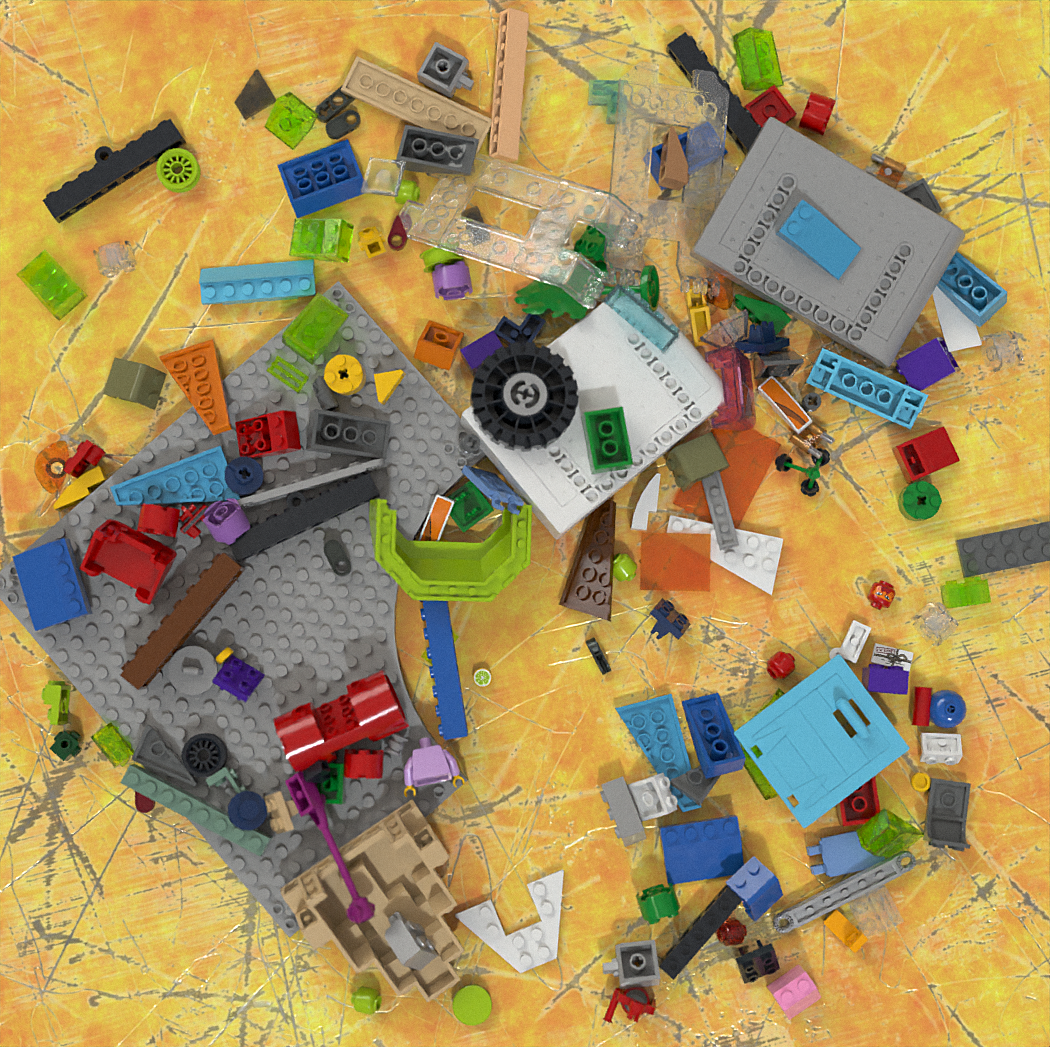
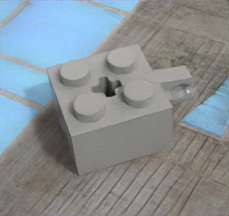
M435 42L417 73L418 81L449 98H452L455 91L461 89V87L471 91L474 86V81L469 79L466 73L469 68V61L464 56Z
M395 912L390 916L388 920L391 926L386 930L385 939L403 966L422 970L438 956L434 950L435 945L430 939L426 938L424 935L425 930L419 923L407 921L400 912Z
M655 940L615 945L616 958H612V962L602 964L603 974H614V977L619 978L620 989L655 986L660 983ZM635 962H638V964L640 965V967H636V965H634V963H635Z

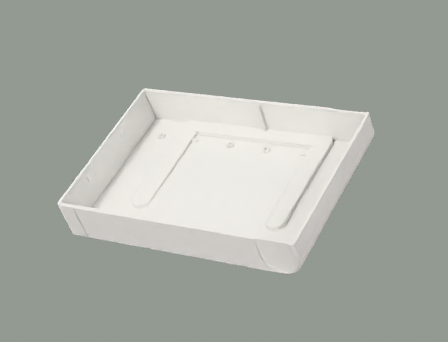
M634 279L625 286L640 285V281ZM640 294L612 295L547 346L551 349L550 353L553 355L558 353L564 359L563 363L565 366L569 365L574 373L572 377L573 380L577 381V396H579L578 406L571 424L566 432L553 444L551 442L545 448L539 450L534 448L529 452H521V449L517 448L514 451L505 449V445L501 443L499 445L495 444L490 440L491 437L488 434L484 435L479 429L480 425L478 421L475 422L472 414V406L462 412L460 420L462 427L468 434L476 435L479 438L481 450L527 505H532V512L557 540L695 430L711 414L729 402L734 396V393L659 304L656 311H645ZM522 384L515 386L511 390V399L515 405H517L515 402L518 388L523 386ZM533 387L531 388L534 390V396L531 404L526 408H531L538 403V394ZM523 393L522 399L526 400L527 394ZM623 406L633 465L630 469L591 475L581 417L584 412Z

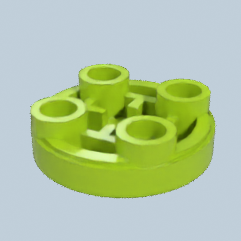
M477 984L462 987L454 996L453 1012L456 1018L466 1025L481 1024L491 1013V997L483 987Z

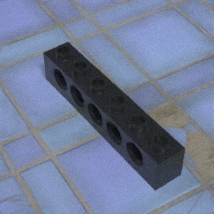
M725 885L658 961V966L674 980L738 907L741 899Z

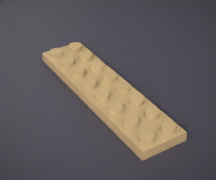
M358 56L341 88V92L415 127L479 139L476 155H478L491 128L490 118Z

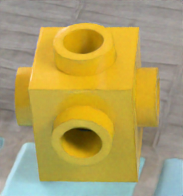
M376 226L367 227L358 232L360 240L357 241L361 252L365 250L368 259L386 252L383 245L386 240L382 231H377Z

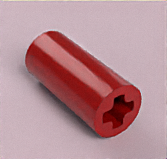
M914 686L912 725L929 727L932 688Z

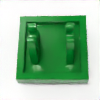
M592 220L587 225L581 238L577 240L572 252L577 256L605 262L606 258L602 254L608 245L615 247L616 242L613 238L618 229L613 225Z
M468 481L447 497L455 501L450 516L463 533L494 511L471 481Z

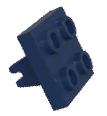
M763 321L762 326L757 325L755 327V324L750 325L749 338L735 342V350H743V353L746 354L758 352V355H769L771 351H782V348L790 346L789 338L776 337L773 321L768 322V325L767 321Z
M663 598L650 612L657 620L651 630V634L658 632L656 638L659 640L670 632L679 640L691 624L684 614H679L674 609V605Z

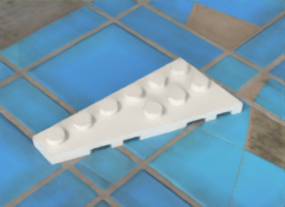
M670 515L667 535L772 595L783 544L782 538L735 529L739 546L720 551L713 524Z

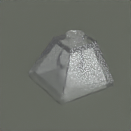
M370 157L361 192L398 197L406 161Z
M745 309L720 321L701 336L700 340L723 351L730 348L735 350V342L748 337L747 310Z

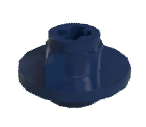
M238 457L228 463L224 472V480L232 492L239 495H249L260 488L263 482V470L256 460L249 457Z
M243 791L236 794L230 800L227 814L234 827L243 831H251L264 823L267 816V806L265 800L259 794L253 791Z

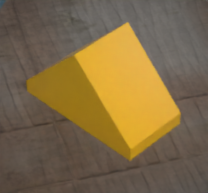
M400 369L374 374L378 402L383 405L386 404L405 377L406 373Z

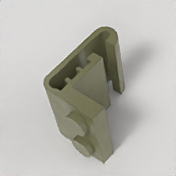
M114 358L103 394L138 403L155 410L167 374L142 363Z
M712 432L675 447L666 458V465L673 472L676 485L683 492L690 490L694 483L713 476L714 472L718 470L722 472L730 466Z

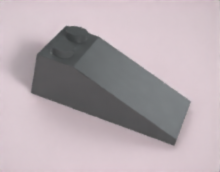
M405 125L396 158L398 168L421 173L471 175L479 139Z
M782 348V351L770 352L769 355H758V353H755L753 356L755 379L769 378L771 376L774 378L792 377L804 364V359L795 351H788V348Z
M314 409L310 412L306 450L386 460L391 421Z

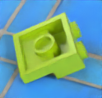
M48 681V684L42 690L44 704L51 705V708L48 710L50 725H64L68 723L71 686L65 685V681Z

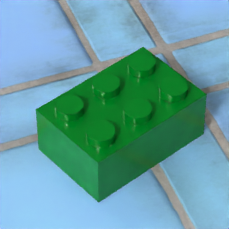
M623 406L584 412L581 420L591 475L630 469L633 465Z

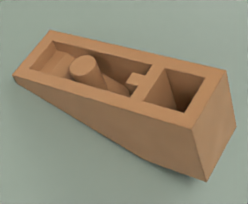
M671 126L663 136L658 185L680 191L684 185L688 184L690 175L688 174V163L676 130Z

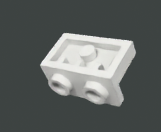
M921 733L922 754L920 762H926L927 764L945 763L946 765L959 763L963 756L961 734Z

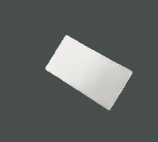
M936 286L932 294L948 351L952 352L982 345L976 324L967 318Z

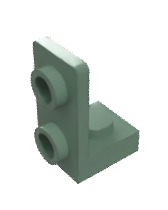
M229 766L224 767L206 779L209 787L213 785L218 787L227 781L225 779L227 777L237 794L248 791L244 784L240 785L237 778L239 776L235 769H230Z

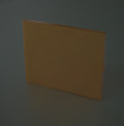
M641 532V559L639 560L641 563L640 590L710 592L711 534Z

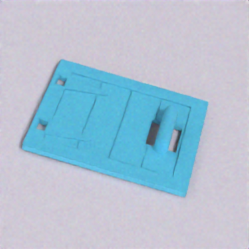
M841 655L833 657L734 731L735 737L803 828L808 827L909 750V746ZM850 699H853L870 722L868 726L865 725L848 702ZM837 709L842 712L857 732L852 738L849 737L832 714ZM755 745L762 752V755L758 758L751 750V747ZM792 794L799 802L795 807L787 798Z

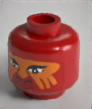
M882 580L873 583L867 595V599L871 602L870 606L881 610L882 607L889 608L896 595L893 589L894 586Z

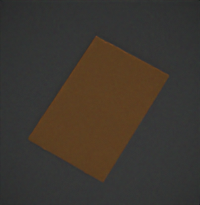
M720 413L710 432L713 433L730 465L727 469L720 472L734 528L738 529L781 444ZM702 481L694 483L688 491L683 492L680 489L673 504L713 524Z

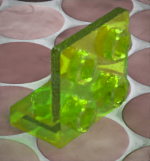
M111 722L91 736V739L115 768L119 765L124 767L135 753L131 743L122 737L119 733V728Z

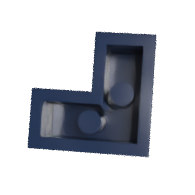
M528 314L519 326L503 316L493 331L498 339L508 346L511 343L517 342L520 345H525L526 342L534 343L546 326V321L538 315Z

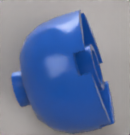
M940 690L931 695L930 721L941 728H953L963 721L967 708L962 696L951 690Z

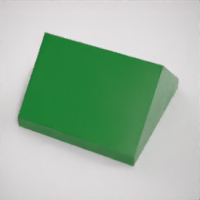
M329 763L331 778L324 783H318V791L320 794L325 795L326 804H344L346 801L344 763Z

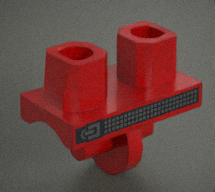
M192 504L188 509L184 506L181 507L184 513L179 518L184 521L188 516L190 517L179 528L183 534L187 533L195 539L202 532L195 523L199 519L202 521L205 519L204 513L208 509L205 504L194 514L192 512L197 508L195 505Z

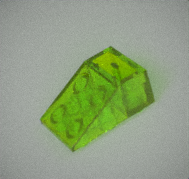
M295 219L289 256L329 262H348L354 225L343 219Z
M886 808L856 831L861 847L878 857H891L907 850L924 836L923 832Z

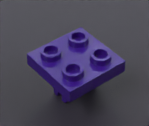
M231 655L215 675L212 683L219 686L222 691L226 690L237 697V700H242L246 703L263 680L265 674Z

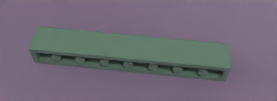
M136 764L129 765L120 782L260 857L265 853L273 836L258 828L251 831H243L234 827L226 811Z

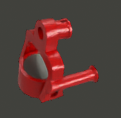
M619 985L618 988H615L605 1017L602 1019L613 1023L612 1018L618 1002H620L623 1010L628 1014L626 1018L629 1020L633 1018L634 1022H638L639 1017L644 1013L654 1015L656 999L652 998L650 1002L649 994L644 987L620 989Z

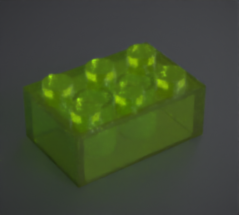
M43 250L16 274L59 321L88 296L46 250Z

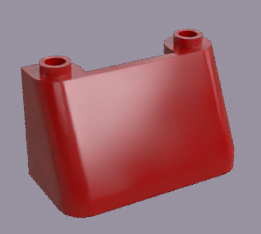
M109 519L95 530L80 570L92 577L105 573L136 589L135 596L138 601L150 605L173 565L177 553L172 548L117 520Z

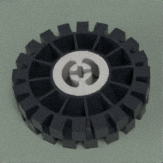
M519 342L511 343L505 349L502 346L495 350L492 356L488 355L474 376L470 405L473 408L472 414L475 422L478 421L479 429L484 435L488 434L491 437L490 440L497 445L500 443L505 445V449L514 451L517 448L521 449V452H529L534 448H537V450L545 448L551 442L553 444L566 432L576 413L579 396H577V381L573 380L572 377L574 373L569 365L565 366L563 363L564 359L558 353L553 355L550 353L551 349L542 345L541 348L535 347L536 343L526 342L525 345H520ZM522 384L523 386H520L517 390L515 397L517 405H515L510 393L515 386ZM531 387H533L538 394V403L531 408H526L532 402L534 390ZM523 393L527 394L526 400L522 399Z

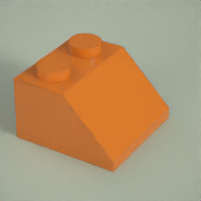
M429 320L418 339L414 358L449 371L455 361L465 333Z

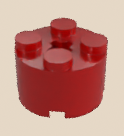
M811 92L798 128L823 136L836 100Z
M141 504L137 531L153 535L161 534L176 537L180 510L158 505Z
M359 748L357 752L356 749H344L345 778H383L384 750L374 749L371 753L369 748Z

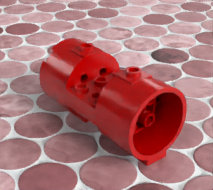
M384 670L352 682L346 686L348 694L341 695L331 702L323 703L320 707L316 708L312 702H309L274 718L277 736L281 740L288 761L296 772H302L318 760H328L329 763L337 759L336 750L365 737L376 742L409 727L399 698Z

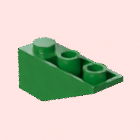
M736 294L733 298L736 308L740 311L744 310L752 323L762 326L763 321H767V325L768 322L773 321L776 336L792 320L779 306Z

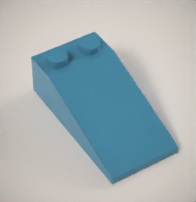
M803 199L798 202L776 233L777 236L837 280H839L861 249L860 246Z
M956 251L937 287L967 318L980 328L1007 303V291Z

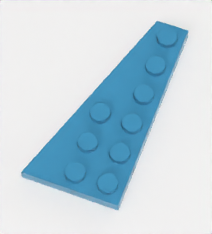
M672 694L615 708L657 774L664 773L665 777L671 781L673 778H677L691 770ZM670 785V791L677 798V804L682 812L702 807Z

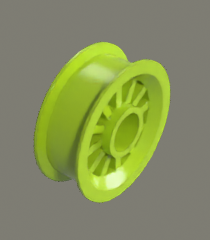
M174 148L166 151L161 155L156 166L159 180L168 190L175 193H184L191 190L200 179V166L195 157L185 149ZM178 167H182V168H183V170H182L181 173H179V174H175V173H174V171H175L176 168H178Z
M458 243L443 244L420 254L419 257L423 259L425 264L424 272L432 273L435 271V266L439 264L448 266L453 265L455 262L463 261L464 258L460 257L458 252L460 245Z

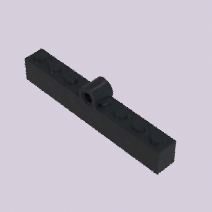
M169 119L161 121L155 129L144 132L142 137L136 141L128 142L126 147L120 151L113 152L109 147L101 146L95 151L94 156L97 163L92 169L81 172L78 178L64 183L61 189L48 193L43 202L54 219L61 223L158 161L166 151L178 148L186 142L172 120Z
M360 473L354 477L355 480L349 483L347 480L337 484L336 489L332 491L326 489L319 493V497L314 499L312 497L306 499L299 492L291 493L287 497L286 503L288 508L283 510L284 513L278 516L277 514L270 515L261 524L259 522L251 524L249 530L237 537L234 543L229 544L236 561L246 560L359 507L370 500L380 497L370 473ZM296 499L301 500V504L298 507L293 506V502Z

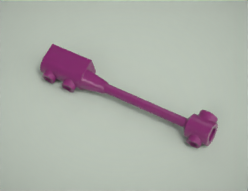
M303 772L296 773L285 781L300 816L309 815L318 829L322 831L352 898L347 909V917L350 921L356 922L357 925L362 924L375 917L376 907L374 903L369 902L367 897L360 896L330 832L325 810L326 797L324 794L319 793L318 783L305 782Z

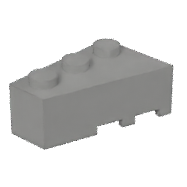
M623 776L602 784L603 791L600 794L603 802H608L610 809H607L610 820H615L617 827H614L617 838H622L625 847L647 839Z

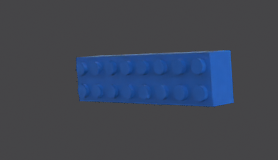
M419 600L423 602L424 607L420 609L421 618L423 621H426L427 628H423L425 640H429L430 646L426 647L427 657L432 659L433 665L429 667L430 676L435 678V686H432L434 698L438 697L439 705H435L436 715L441 717L442 723L438 725L439 734L444 736V740L466 737L469 734L448 601Z

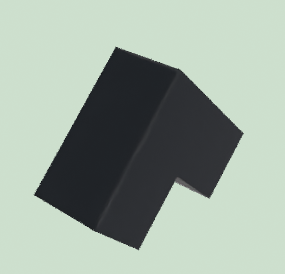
M318 760L302 771L305 782L324 783L331 778L328 760Z

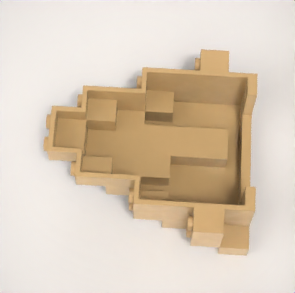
M413 799L339 848L359 895L367 897L369 902L374 903L376 907L375 917L359 925L348 919L347 909L352 898L332 854L280 888L282 898L296 916L301 933L314 950L325 946L332 939L357 974L368 969L372 963H375L398 997L408 993L412 987L416 986L428 1003L439 997L446 989L455 986L460 980L450 961L460 957L465 950L443 914L451 912L457 903L435 869L437 866L443 865L450 857ZM395 912H400L407 921L419 923L425 930L424 935L426 938L430 939L435 945L434 950L438 956L422 970L403 966L385 939L386 930L391 926L388 919Z

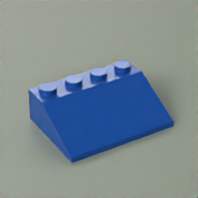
M348 139L277 165L297 218L368 192Z
M70 539L56 540L13 556L35 631L92 614Z
M736 815L658 827L667 884H680L734 875L744 865L741 835Z

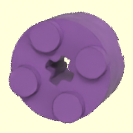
M459 261L453 265L439 264L435 266V271L432 272V280L437 299H439V296H442L444 300H456L465 297L464 293L468 291L469 295L473 292L469 267L465 266V262Z
M227 498V501L223 503L221 500L213 503L204 513L205 519H203V522L217 542H225L227 545L232 544L237 537L250 528L247 516L238 501L233 498Z

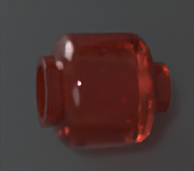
M738 919L727 920L716 931L717 939L726 947L743 943L744 937L747 936V929Z

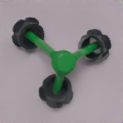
M817 448L822 453V456L818 459L811 455L815 466L808 467L807 469L792 464V458L785 453L778 456L775 460L777 471L787 472L792 468L804 472L808 479L801 483V492L804 495L813 497L816 495V492H819V485L816 481L820 477L819 467L824 466L830 461V453L826 449Z

